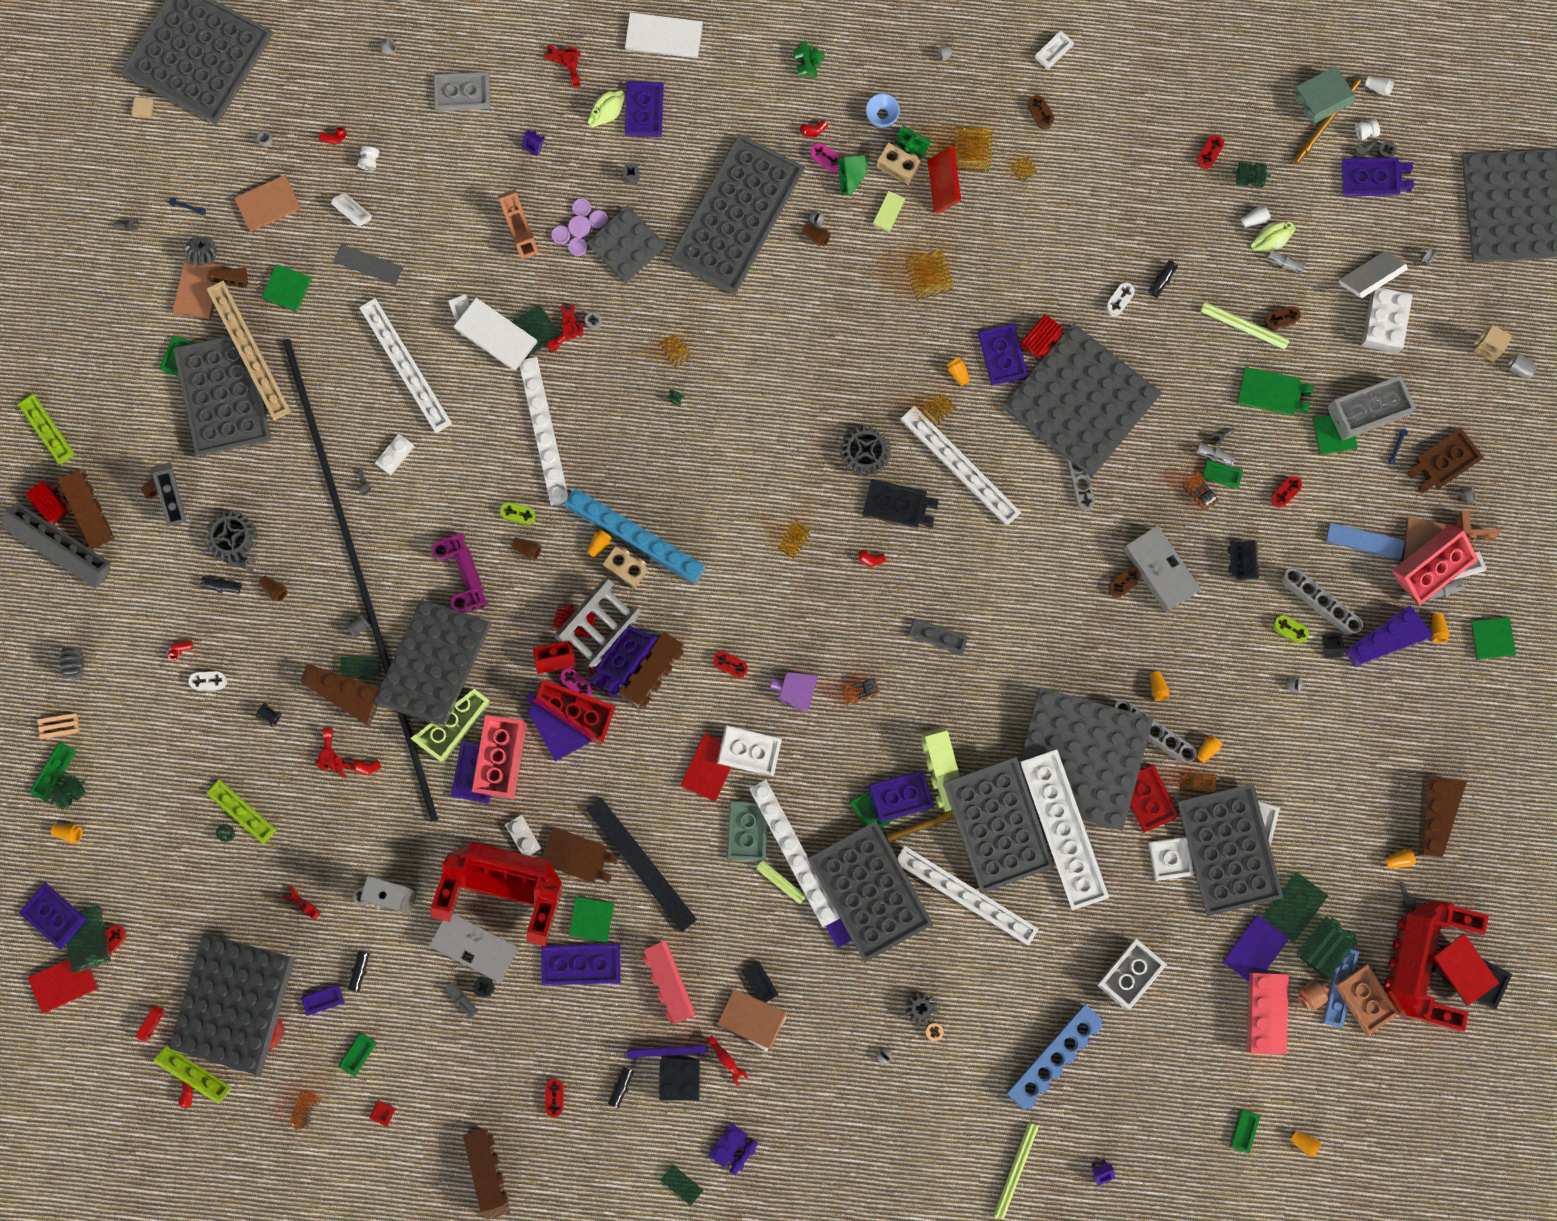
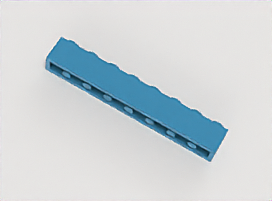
M575 487L564 503L568 510L695 586L705 571L704 564Z

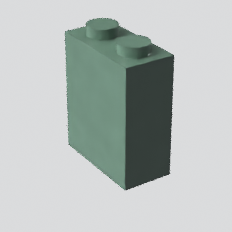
M1335 66L1296 86L1295 99L1299 105L1303 106L1306 117L1308 119L1311 118L1315 124L1354 104L1355 94Z

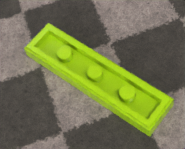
M34 394L18 403V406L59 465L76 455Z
M220 779L206 792L212 800L262 844H265L277 831L275 827Z
M165 1045L154 1058V1063L217 1104H220L231 1091V1086L177 1051L170 1049L168 1045Z

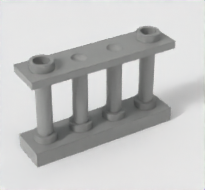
M603 579L553 636L558 641L564 642L569 640L588 659L583 664L585 667H596L602 660L600 657L627 626L633 624L639 618L638 614L641 611L639 608L629 610L612 593L611 588L614 584L609 579ZM602 598H607L625 616L619 624L599 607L598 602ZM590 612H594L613 630L606 639L586 621V616ZM577 626L585 629L600 644L594 653L574 635L573 631Z

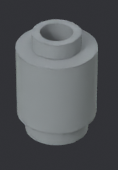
M1519 353L1516 356L1512 355L1507 363L1509 365L1508 370L1522 378L1528 379L1534 375L1538 367L1534 365L1533 361Z

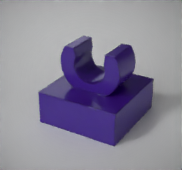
M528 130L524 134L521 147L538 156L541 152L545 136L540 137L536 135V131L531 132Z
M1101 1159L1103 1166L1099 1168L1096 1167L1095 1163H1092L1093 1177L1097 1186L1115 1179L1114 1169L1111 1163L1107 1164L1105 1159Z

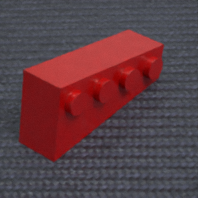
M544 679L539 682L533 699L535 703L598 745L604 742L616 707Z

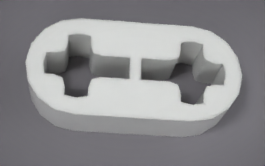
M1121 284L1112 295L1106 306L1109 315H1120L1134 295V287L1131 284ZM1127 288L1129 290V294H1126L1124 298H1122V290H1126ZM1119 301L1118 309L1112 310V305Z
M217 671L193 673L189 678V685L196 691L220 690L227 684L226 676ZM219 676L222 682H219V685L214 682H210V680H215ZM197 677L201 680H206V682L200 683L199 686L194 683Z

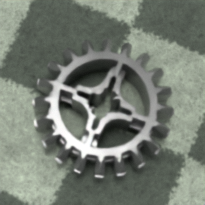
M863 425L861 431L856 427L854 428L855 434L849 431L848 436L850 438H843L845 443L841 444V448L844 450L840 451V455L845 456L842 459L843 463L849 462L846 465L847 469L853 467V474L859 470V476L866 472V476L869 477L870 471L876 475V468L883 471V465H888L886 459H890L891 454L887 452L891 451V447L886 445L890 441L889 439L883 440L886 436L884 433L880 436L878 435L879 429L872 432L873 427L870 426L869 431H867ZM860 438H870L873 440L864 442ZM853 443L856 444L858 449L854 458L850 453V447ZM877 445L881 448V456L878 460L873 452ZM869 449V454L867 452L863 454L862 450ZM868 460L872 464L865 465L858 462Z
M230 511L229 516L226 512H222V518L216 515V522L210 520L213 526L206 527V530L210 532L205 534V538L209 539L205 542L207 546H210L208 550L211 553L214 552V557L220 556L221 561L227 558L229 562H232L233 557L236 561H240V555L246 558L245 552H252L249 548L250 545L256 546V543L252 541L257 539V535L252 534L257 531L255 527H251L254 523L251 520L248 521L246 515L242 516L241 512H237L235 515L233 511ZM230 523H239L243 525L244 529H233ZM224 526L223 532L217 535L219 530ZM230 531L234 534L231 539L232 542L228 539L231 534ZM244 538L243 543L238 547L239 540ZM218 544H229L232 550H223L219 548Z

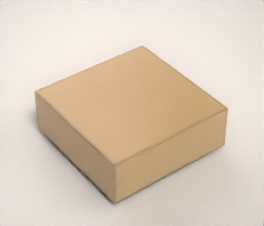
M134 97L132 116L152 119L154 100Z

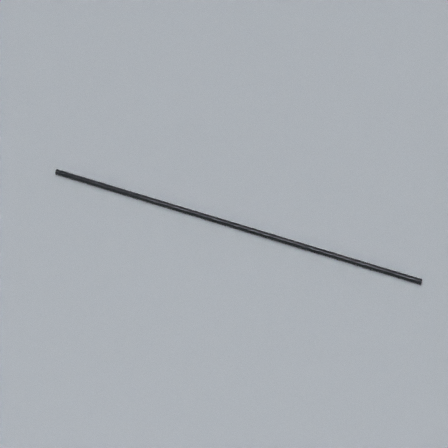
M290 339L283 340L285 351L385 674H387L391 665L293 347ZM397 711L430 820L435 822L439 819L415 742L411 739L413 735L407 716Z

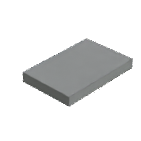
M489 72L434 74L435 111L491 109Z

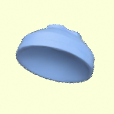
M888 94L873 96L866 106L867 118L877 127L885 128L893 125L900 114L897 100ZM885 110L888 116L885 119H881L877 116V112Z

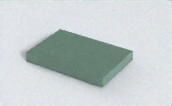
M730 801L727 860L766 862L768 824L756 802Z

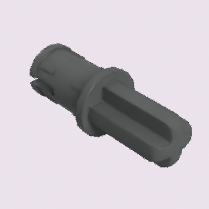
M452 982L444 989L456 1002L455 1005H458L469 1018L478 1012V1009L467 998L468 995L464 994L455 982Z

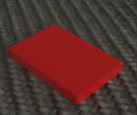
M948 147L927 160L934 213H941L961 201L954 147Z
M705 733L680 786L716 802L732 767L717 764L722 741Z
M1153 764L1140 770L1130 806L1142 832L1146 833L1178 818L1179 815L1155 765Z
M1465 934L1460 935L1432 956L1466 1006H1469L1499 984Z
M80 953L28 977L42 1014L99 989L84 953Z

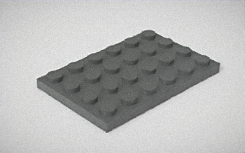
M231 336L173 348L196 457L272 441L264 401Z
M421 599L374 702L377 705L445 727L489 631L490 621Z
M1016 756L942 782L981 894L1054 867Z
M1254 784L1177 802L1206 916L1284 898Z
M876 821L808 858L864 963L933 925Z

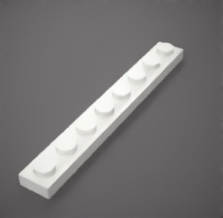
M376 298L359 307L435 433L452 425Z
M537 357L525 359L520 364V370L551 506L565 503L569 496Z
M915 406L901 418V421L1006 526L1021 514Z
M767 780L750 788L749 790L822 928L840 919Z
M904 846L897 859L903 869L1029 946L1038 931L1037 927L908 847Z

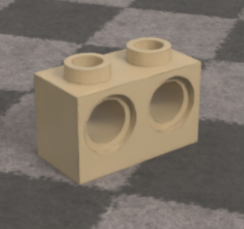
M888 143L877 160V168L909 185L918 171L921 161L916 155L904 152L900 146ZM892 155L895 156L896 159L890 161L887 159V157ZM908 164L911 165L912 168L910 170H906L903 168V166Z
M1492 325L1488 330L1484 329L1482 334L1478 335L1474 342L1477 345L1474 352L1494 362L1505 351L1512 335Z
M615 546L603 563V568L633 589H636L648 572L645 566L646 563L638 557L635 560L629 556L631 553L625 548L621 547L619 549ZM616 557L624 559L621 565L613 563ZM631 568H638L639 573L632 576L629 574Z

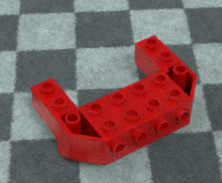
M471 842L446 856L442 864V875L430 907L431 918L450 922L461 888L535 906L527 929L526 942L546 947L562 895V881L549 861L477 842Z
M1435 900L1426 901L1402 915V918H1399L1397 922V930L1399 932L1398 937H1395L1392 947L1395 950L1393 957L1391 956L1388 967L1391 969L1389 976H1386L1384 987H1386V993L1401 1017L1458 1032L1465 1031L1469 1012L1434 1003L1435 997L1427 996L1434 962L1432 956L1436 953L1440 929L1451 928L1478 936L1485 935L1489 915L1455 907V904Z

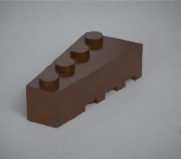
M664 632L650 650V656H646L640 663L639 671L633 673L628 679V687L621 688L619 691L620 696L639 710L642 706L645 708L651 700L649 696L653 690L657 692L662 685L660 680L664 675L668 676L672 671V663L675 659L679 660L684 653L682 650L684 648L683 644Z
M306 664L300 682L370 728L378 707L374 700L380 688Z
M1436 777L1422 779L1418 856L1429 858L1443 857L1467 781Z

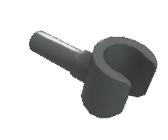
M1375 140L1365 148L1359 145L1354 154L1359 158H1363L1379 142Z
M131 219L129 223L114 222L113 226L129 228L130 231L136 233L139 229L131 226L140 223L137 219Z
M1234 428L1222 434H1213L1211 439L1218 437L1220 440L1214 446H1219L1225 437L1234 433Z
M359 468L357 471L362 484L357 487L364 496L371 491V488L366 482L362 468Z
M248 558L245 561L229 562V565L246 567L247 570L253 571L255 568L248 567L247 563L256 561L253 558Z
M1404 882L1399 883L1403 893L1404 908L1414 909L1417 906L1416 898H1409Z

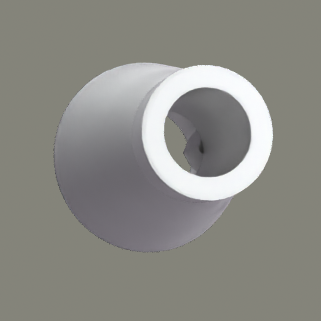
M1368 76L1365 87H1369L1382 96H1390L1394 81H1391V78Z
M1259 205L1242 217L1241 221L1244 227L1247 228L1266 223L1271 218L1266 206L1260 207Z

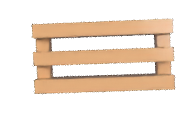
M76 713L37 720L39 724L38 730L40 731L39 739L80 733L78 714ZM74 719L72 722L44 726L45 723ZM74 726L75 728L45 734V730Z

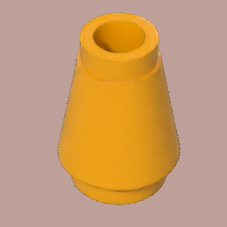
M960 357L946 364L949 368L947 370L960 386L971 381L964 360L961 361Z
M601 529L598 532L595 531L586 552L596 558L611 543L612 537Z
M1442 613L1432 615L1431 633L1434 635L1432 637L1434 643H1443L1449 640L1450 633Z
M1161 672L1151 673L1152 697L1155 701L1168 699L1170 697V689Z
M1211 734L1205 738L1196 754V758L1205 763L1221 750L1220 747L1223 743Z
M54 824L51 828V835L71 844L74 842L78 843L82 837V828L76 824Z
M1404 848L1389 857H1385L1388 869L1412 867V864H1416L1412 848Z
M1295 1131L1290 1140L1307 1156L1311 1155L1312 1157L1316 1155L1322 1144L1318 1142L1317 1138Z

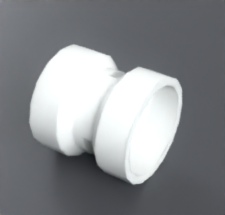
M1376 118L1369 119L1368 122H1357L1355 125L1356 134L1360 141L1367 139L1369 136L1377 137L1380 135V128Z
M369 146L361 147L360 154L362 156L358 160V167L369 171L376 170V159L379 157V150Z

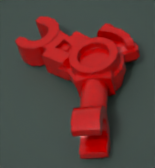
M547 45V50L552 51V53L549 55L544 53V59L547 61L554 60L555 63L567 67V70L570 72L573 88L581 86L576 70L578 56L581 55L580 51L572 46L567 48L568 52L562 49L558 51L554 46Z
M571 304L570 311H565L563 305L560 307L561 314L563 315V328L561 335L556 339H552L547 344L548 349L552 353L557 351L566 339L570 340L576 336H583L582 323L579 322V327L576 326V316H573L575 312L573 304Z
M323 728L324 748L319 753V759L315 760V764L320 769L326 771L328 768L324 765H328L334 772L338 770L339 775L347 779L348 776L343 773V770L346 767L353 770V766L343 764L344 760L339 758L333 751V729Z
M289 886L288 888L292 891L291 896L288 897L282 894V897L289 902L296 903L303 913L316 920L321 911L316 909L308 900L298 896L296 888Z
M713 1035L706 1039L716 1052V1056L723 1066L732 1073L734 1083L739 1086L740 1083L737 1079L741 1075L747 1079L748 1075L746 1072L737 1068L735 1061L721 1047Z

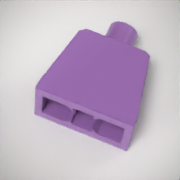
M787 672L784 681L773 678L770 689L781 692L779 701L804 713H808L818 676Z

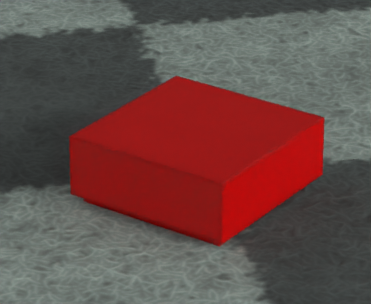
M378 1100L369 1119L388 1127L397 1108Z

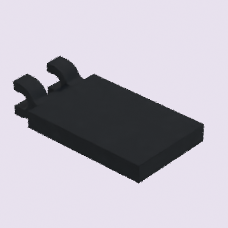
M871 479L862 515L863 517L916 529L919 528V524L933 528L934 517L925 516L927 507L937 510L939 499L926 497L927 491Z
M1483 959L1499 984L1476 1001L1493 1010H1497L1512 974ZM1433 964L1431 972L1443 976L1442 983L1453 988L1439 966Z

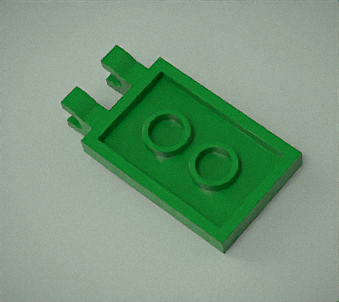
M1245 367L1237 404L1293 416L1294 411L1307 414L1310 403L1299 402L1301 394L1311 396L1314 385L1300 384L1301 378Z

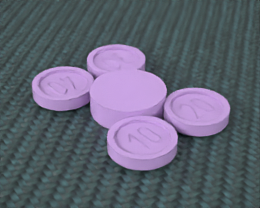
M577 199L572 206L573 213L576 216L570 220L568 228L557 226L553 229L551 235L556 244L563 245L569 241L571 234L574 238L569 242V251L574 256H582L587 251V243L584 238L590 234L591 226L595 229H602L608 223V217L605 212L596 210L591 213L588 220L586 216L591 212L589 201Z

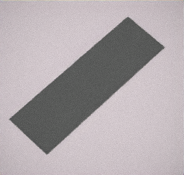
M343 244L340 245L334 262L394 285H396L403 269L402 266Z

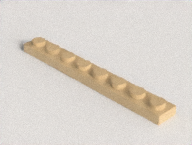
M221 281L207 288L273 420L290 413L291 411L225 282Z

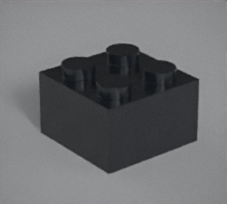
M660 1060L659 1100L699 1101L700 1060Z

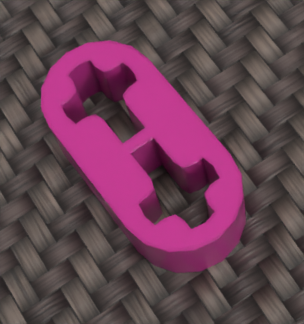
M821 143L814 144L811 148V158L831 172L839 171L838 165L831 166L830 161L842 158L838 153ZM821 149L823 155L819 154L816 156V151Z
M566 668L562 671L560 678L566 687L580 693L577 685L580 684L582 687L587 685L588 693L582 694L591 696L592 686L572 668ZM568 673L570 675L573 673V678L576 682L573 683L571 680L566 682L565 674Z

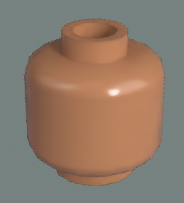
M1311 981L1299 990L1300 996H1298V999L1305 1009L1317 1010L1328 1001L1327 993L1329 991L1322 982L1319 984L1316 981Z

